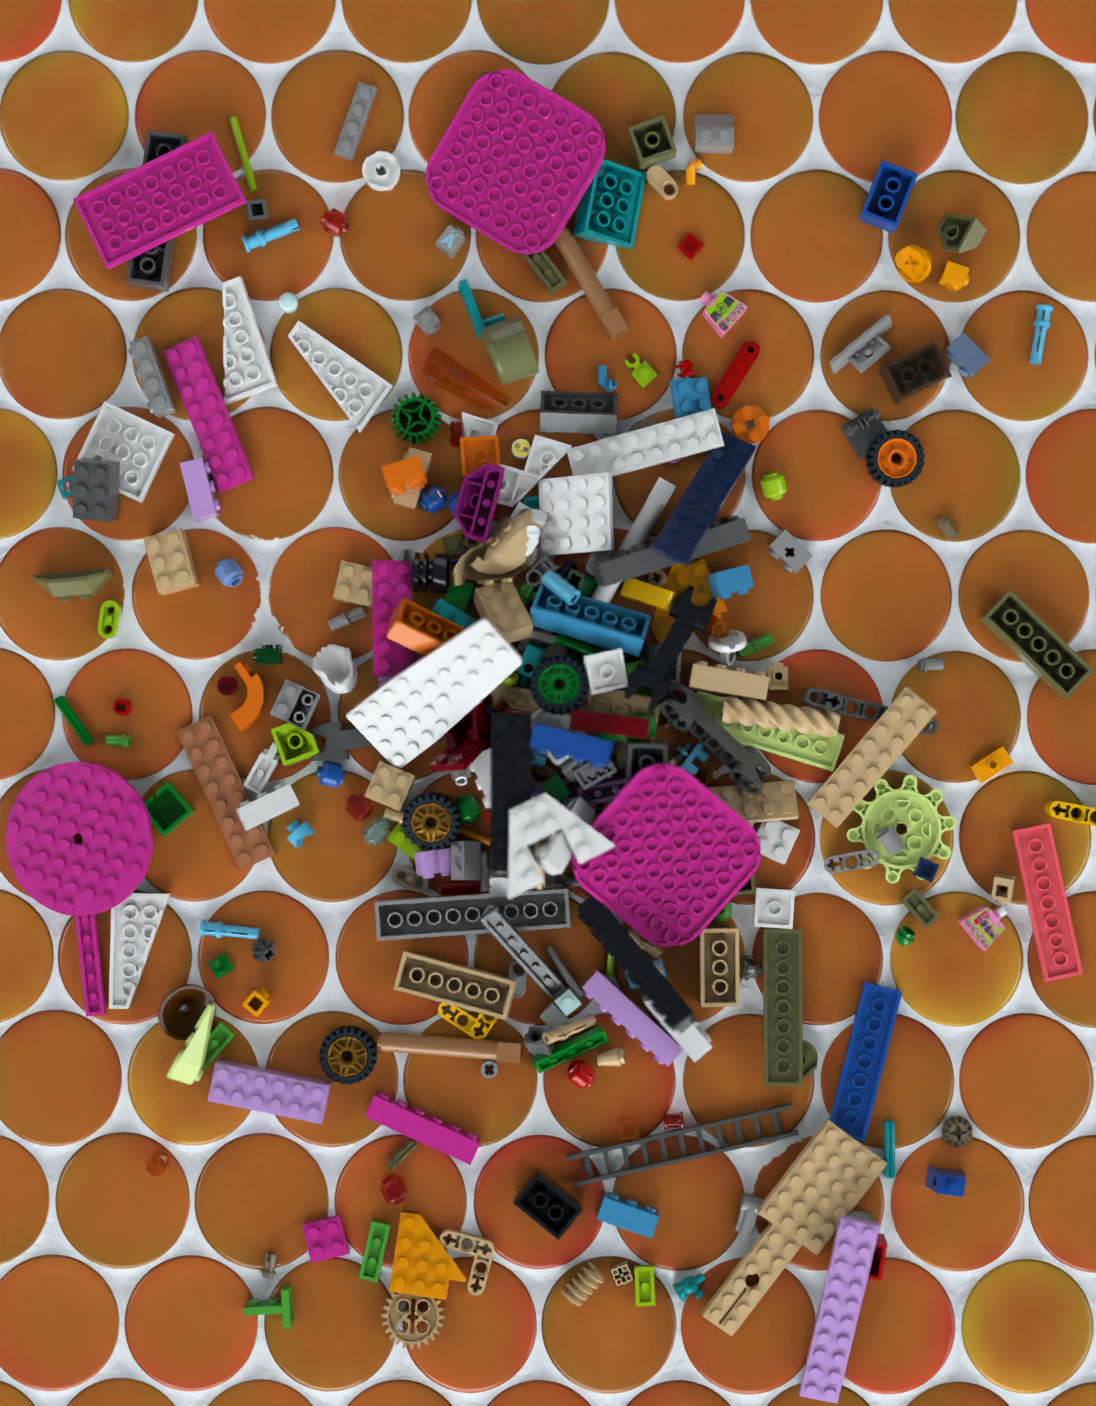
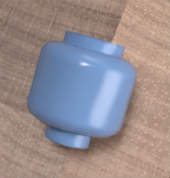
M222 559L217 563L215 575L224 586L235 587L243 580L244 572L234 559Z

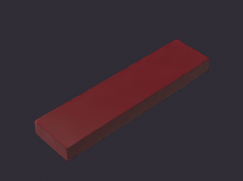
M571 710L569 730L648 739L650 719Z

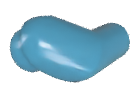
M598 366V384L604 390L612 392L617 388L616 381H612L607 377V366Z

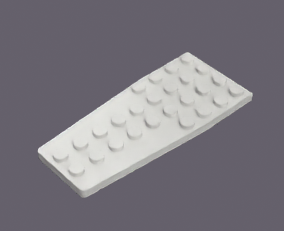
M482 618L392 677L350 710L346 717L392 766L401 769L446 734L520 666L522 657L487 618Z

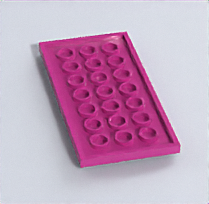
M212 131L73 199L108 270L246 203L245 197Z

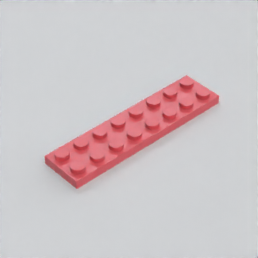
M1045 823L1012 830L1011 834L1043 981L1049 982L1082 975L1083 970L1051 824Z

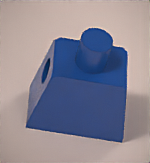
M928 1166L926 1187L937 1194L964 1197L966 1183L964 1171Z

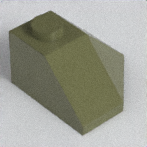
M949 213L945 214L937 229L942 239L943 249L954 253H963L978 247L987 231L975 217Z

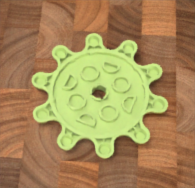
M914 775L905 776L902 786L898 789H892L885 779L880 778L874 785L876 791L875 799L871 802L862 799L853 809L861 815V825L847 831V839L849 841L862 842L866 849L873 848L880 853L879 863L885 866V878L889 883H897L901 872L905 869H911L914 872L920 857L927 860L933 856L947 859L951 855L950 848L942 843L941 835L943 832L956 827V819L952 816H941L937 811L938 804L944 798L943 792L939 789H933L926 795L920 794L917 790L918 780ZM903 823L906 826V831L898 835L903 840L905 847L897 854L892 855L877 840V832L884 826L888 828L892 826L896 831L897 825ZM869 852L868 856L861 857V865H864V860H870L873 863L876 856Z

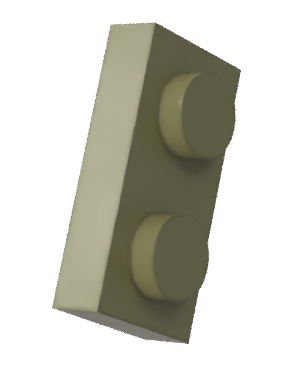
M915 887L899 899L924 929H927L940 918V915Z

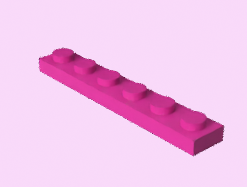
M96 914L75 916L86 1016L107 1014Z

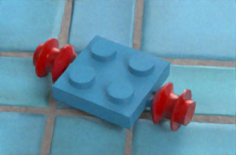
M688 359L681 360L676 365V368L680 369V373L677 376L683 379L669 381L675 419L712 409L707 377L691 378L696 373V371L691 369L695 363L690 362Z

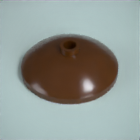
M186 984L174 988L163 998L159 1006L158 1021L162 1030L173 1039L187 1040L193 1032H196L195 1026L208 1004L215 1003L214 998L205 988L199 985ZM186 1005V1008L181 1010V1007ZM215 1005V1010H214V1015H213V1021H214L215 1014H216V1005Z

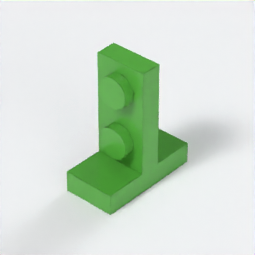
M283 1285L281 1300L279 1298H270L267 1301H260V1299L249 1300L243 1307V1316L282 1314L283 1329H291L294 1323L292 1285Z

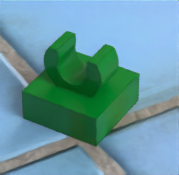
M226 952L208 962L217 979L235 969Z

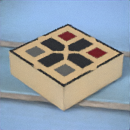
M627 1261L609 1268L616 1288L634 1281Z

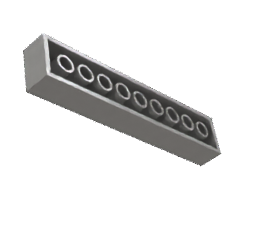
M568 887L545 888L543 890L529 889L511 899L503 896H491L489 892L385 899L374 902L377 941L491 933L480 921V916L495 906L517 931L571 927Z

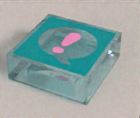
M74 475L57 480L56 483L62 499L65 500L73 497Z

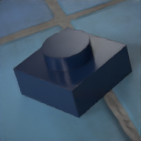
M920 857L913 875L932 883L939 864Z

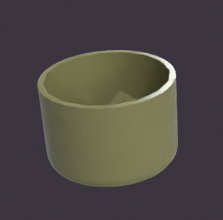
M519 315L482 329V338L500 384L508 385L539 373L530 341Z

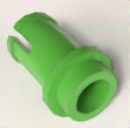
M107 734L105 743L106 746H121L123 749L131 746L132 738L128 734Z

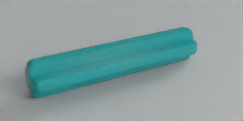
M893 1120L884 1121V1160L888 1163L884 1168L885 1178H895V1122Z

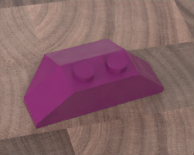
M486 463L463 478L454 517L468 539L483 543L487 542L502 488L505 467Z

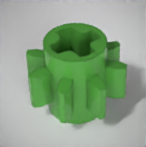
M524 582L522 586H516V590L524 605L529 606L530 602H534L537 594L535 593L536 587Z

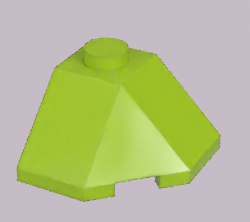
M291 723L271 729L283 766L293 765L320 753L314 735Z

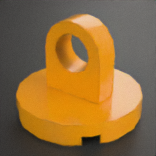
M907 245L897 252L895 257V263H897L896 270L902 279L909 283H919L929 276L932 255L929 251L917 245Z

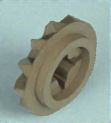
M953 1116L944 1122L942 1136L950 1146L960 1148L967 1145L972 1139L973 1129L967 1119L961 1116ZM957 1126L960 1130L965 1131L959 1134V1139L955 1134H952L953 1131H956Z

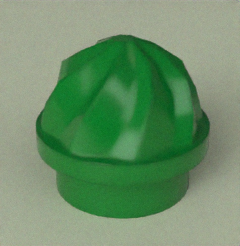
M907 926L898 928L896 931V941L900 945L907 946L914 941L915 932Z

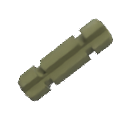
M410 1138L406 1145H403L393 1155V1158L386 1162V1167L393 1171L411 1151L417 1148V1142Z

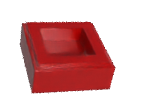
M689 233L677 246V249L691 261L703 249L704 245L693 234Z

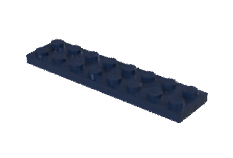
M722 431L724 447L709 451L652 545V551L685 566L690 562L755 452L756 446Z

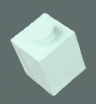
M570 986L554 998V1002L566 1016L581 1005V1000L576 997Z

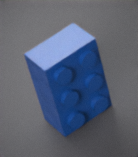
M882 160L858 220L894 233L918 174Z

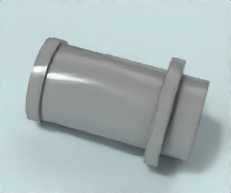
M922 657V659L918 660V669L923 671V673H926L927 670H943L944 668L943 658L926 659Z

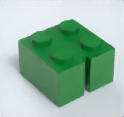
M167 782L154 793L155 796H151L145 801L152 824L163 837L170 835L197 811L173 782Z

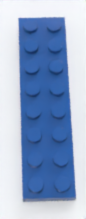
M866 981L863 982L829 1117L831 1122L856 1140L863 1142L866 1139L902 996L901 990Z

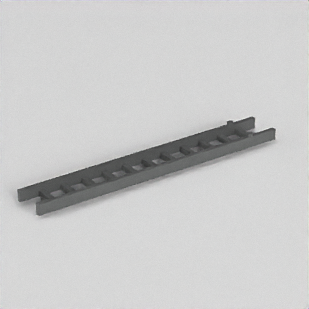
M791 1103L567 1154V1161L584 1157L585 1172L588 1173V1178L572 1181L573 1187L799 1135L797 1129L781 1133L776 1114L779 1111L792 1109L793 1106ZM771 1114L776 1134L762 1137L758 1116ZM753 1118L757 1138L743 1141L739 1121ZM734 1122L738 1143L725 1146L720 1125ZM715 1126L720 1147L705 1150L701 1129ZM696 1131L700 1152L687 1154L683 1134ZM678 1135L682 1156L668 1159L664 1138ZM659 1139L663 1160L649 1163L645 1142ZM640 1144L645 1164L631 1167L626 1147ZM622 1148L626 1169L612 1172L607 1151ZM603 1152L607 1173L593 1176L589 1155Z

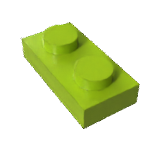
M398 824L387 839L415 861L414 852L426 850L424 847H417L416 843L413 844L411 839H408L406 836L407 833L404 832L403 826Z
M634 1265L636 1307L655 1306L654 1265Z

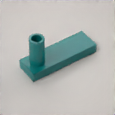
M467 279L459 281L457 286L477 339H481L483 328L503 321L505 317L503 313L482 320Z

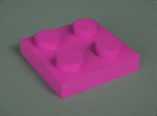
M341 1214L303 1223L302 1226L311 1263L349 1254Z

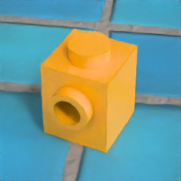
M947 261L943 267L938 284L946 286V289L950 291H960L964 286L968 285L971 276L968 274L970 268Z
M257 987L242 1006L257 1018L273 999L270 998L271 994L267 990Z

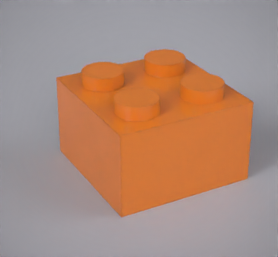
M419 455L381 466L387 488L391 494L395 493V496L405 494L406 490L411 488L414 490L422 489L425 487L424 484H428Z

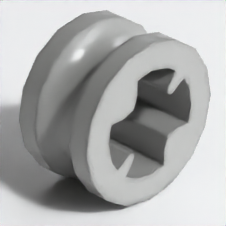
M493 1060L484 1061L481 1066L482 1075L485 1078L495 1077L498 1072L497 1063ZM489 1064L490 1066L492 1064L494 1072L492 1074L490 1072L489 1074L486 1073L485 1065Z

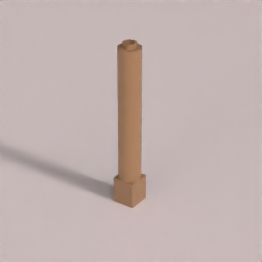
M565 225L555 244L612 341L626 333L628 326L617 307L615 308L569 228Z
M383 1032L382 1036H378V1047H381L383 1052L496 1060V1062L520 1063L521 1041Z

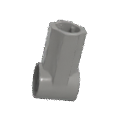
M747 1193L743 1194L739 1207L740 1213L734 1228L736 1231L745 1235H751L756 1217L760 1215L757 1209L763 1202L762 1198Z

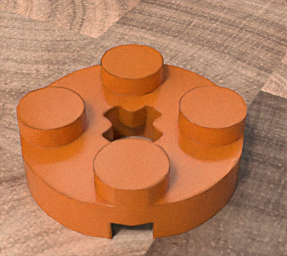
M746 405L739 409L732 418L731 427L733 435L749 444L760 442L769 431L770 419L761 408ZM752 420L754 422L755 429L751 428L750 430H748L747 424H745V422H750Z

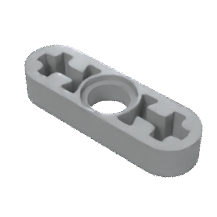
M870 848L833 855L825 860L824 868L828 873L834 874L872 867L879 863L880 853L876 849ZM869 852L876 856L873 863L870 860H864V865H861L860 853H862V857L868 856ZM849 856L857 858L856 866L848 865L847 858ZM840 857H843L842 865L836 866L835 870H833V867H829L831 859L834 862L842 861Z

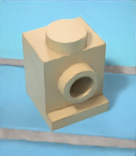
M772 663V667H767V676L770 677L768 690H788V667H783V663ZM776 673H780L782 675V678L780 680H777L775 678Z
M996 873L991 899L1000 904L1011 902L1016 876ZM1000 886H1006L1007 891H1001Z

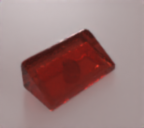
M478 880L441 882V894L480 893V883Z

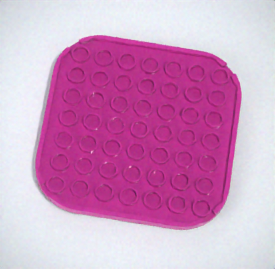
M499 69V71L490 74L488 72L480 77L471 87L432 154L426 169L428 192L432 200L445 212L506 249L524 255L539 253L550 247L557 240L601 167L606 151L605 136L593 116L522 73L510 69Z
M657 763L638 771L590 825V827L612 842L615 847L581 864L578 863L573 852L572 866L579 884L646 940L663 947L681 946L694 940L752 877L760 863L761 843L755 829L747 820L688 771L674 764Z

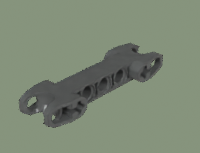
M677 682L673 684L669 690L670 696L673 699L666 698L659 705L669 722L678 730H688L731 770L729 776L739 787L754 795L760 793L764 787L759 778L765 779L772 772L770 765L763 756L753 747H743L702 708L703 701L694 691ZM674 689L681 690L683 692V696L677 694ZM665 705L672 706L674 710H668ZM757 767H763L766 772H761ZM749 781L754 783L758 788H752L749 785Z
M818 688L803 691L801 701L807 706L821 710H833L839 714L874 723L889 708ZM812 692L815 693L817 696V700L815 702H812L810 700V694ZM832 699L834 705H832L831 702H828V700ZM849 701L855 705L853 712H849L846 709V704ZM867 706L872 707L874 711L871 717L865 714ZM932 718L927 723V730L922 729L919 734L929 735L936 733L938 722Z
M344 721L325 723L308 730L313 735H322L327 741L326 750L312 756V761L332 762L350 759L348 749L373 746L357 728L345 730ZM444 735L435 743L444 741Z

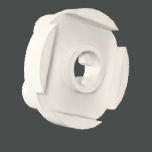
M375 152V154L365 159L362 166L365 182L374 190H392L400 179L401 170L398 161L389 152ZM384 167L386 173L380 176L376 170Z

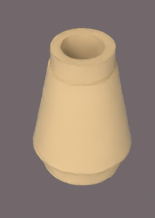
M619 1047L597 1054L598 1065L622 1066V1064H626L624 1048L619 1049Z

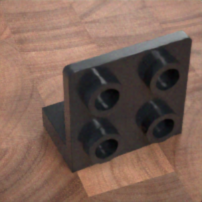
M615 753L611 754L609 765H603L602 768L591 766V761L586 760L572 768V773L584 790L589 787L593 788L604 778H611L615 775L617 771V755Z

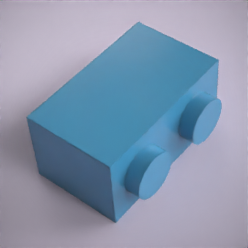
M749 565L716 572L707 576L712 597H720L721 600L732 597V593L737 592L738 596L749 593L748 589L755 587Z

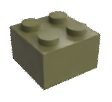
M664 115L628 127L627 137L639 170L676 157L677 149Z

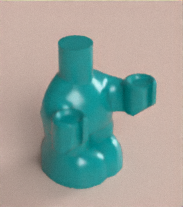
M701 1272L696 1276L684 1277L681 1282L674 1283L673 1288L680 1300L684 1302L691 1293H694L697 1299L704 1297V1294L698 1288V1284L705 1280V1277Z

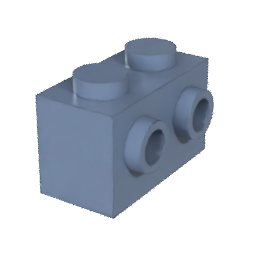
M964 332L943 352L946 360L951 364L954 363L959 368L960 374L969 379L990 360Z

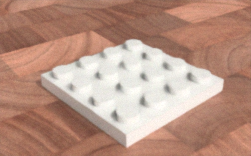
M104 401L77 459L90 458L120 462L119 493L143 503L175 434Z
M611 473L540 479L538 481L539 510L548 514L545 525L540 528L541 556H544L546 553L549 556L614 550Z

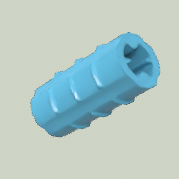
M549 570L543 575L541 583L548 590H551L555 596L560 597L568 605H573L578 601L580 591L574 585L569 584L567 580H564L560 574Z

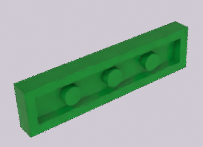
M602 1025L562 1044L553 1047L551 1055L538 1054L532 1057V1061L540 1074L608 1042L609 1039Z

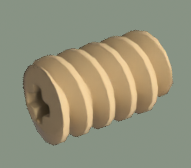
M588 1262L589 1269L583 1266L584 1275L579 1272L577 1273L579 1280L572 1278L573 1286L568 1283L566 1284L568 1291L561 1290L570 1302L578 1306L582 1305V1300L588 1299L587 1294H593L592 1288L597 1289L599 1287L598 1283L604 1282L600 1271L590 1262Z

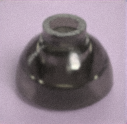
M741 955L739 957L740 978L748 981L749 978L757 977L763 971L762 964L749 955Z

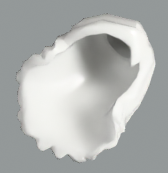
M329 644L327 647H322L320 652H317V656L313 658L312 662L314 666L313 671L316 675H319L323 683L335 693L344 694L351 692L358 679L357 665L352 661L351 650L348 647L344 648L336 644Z

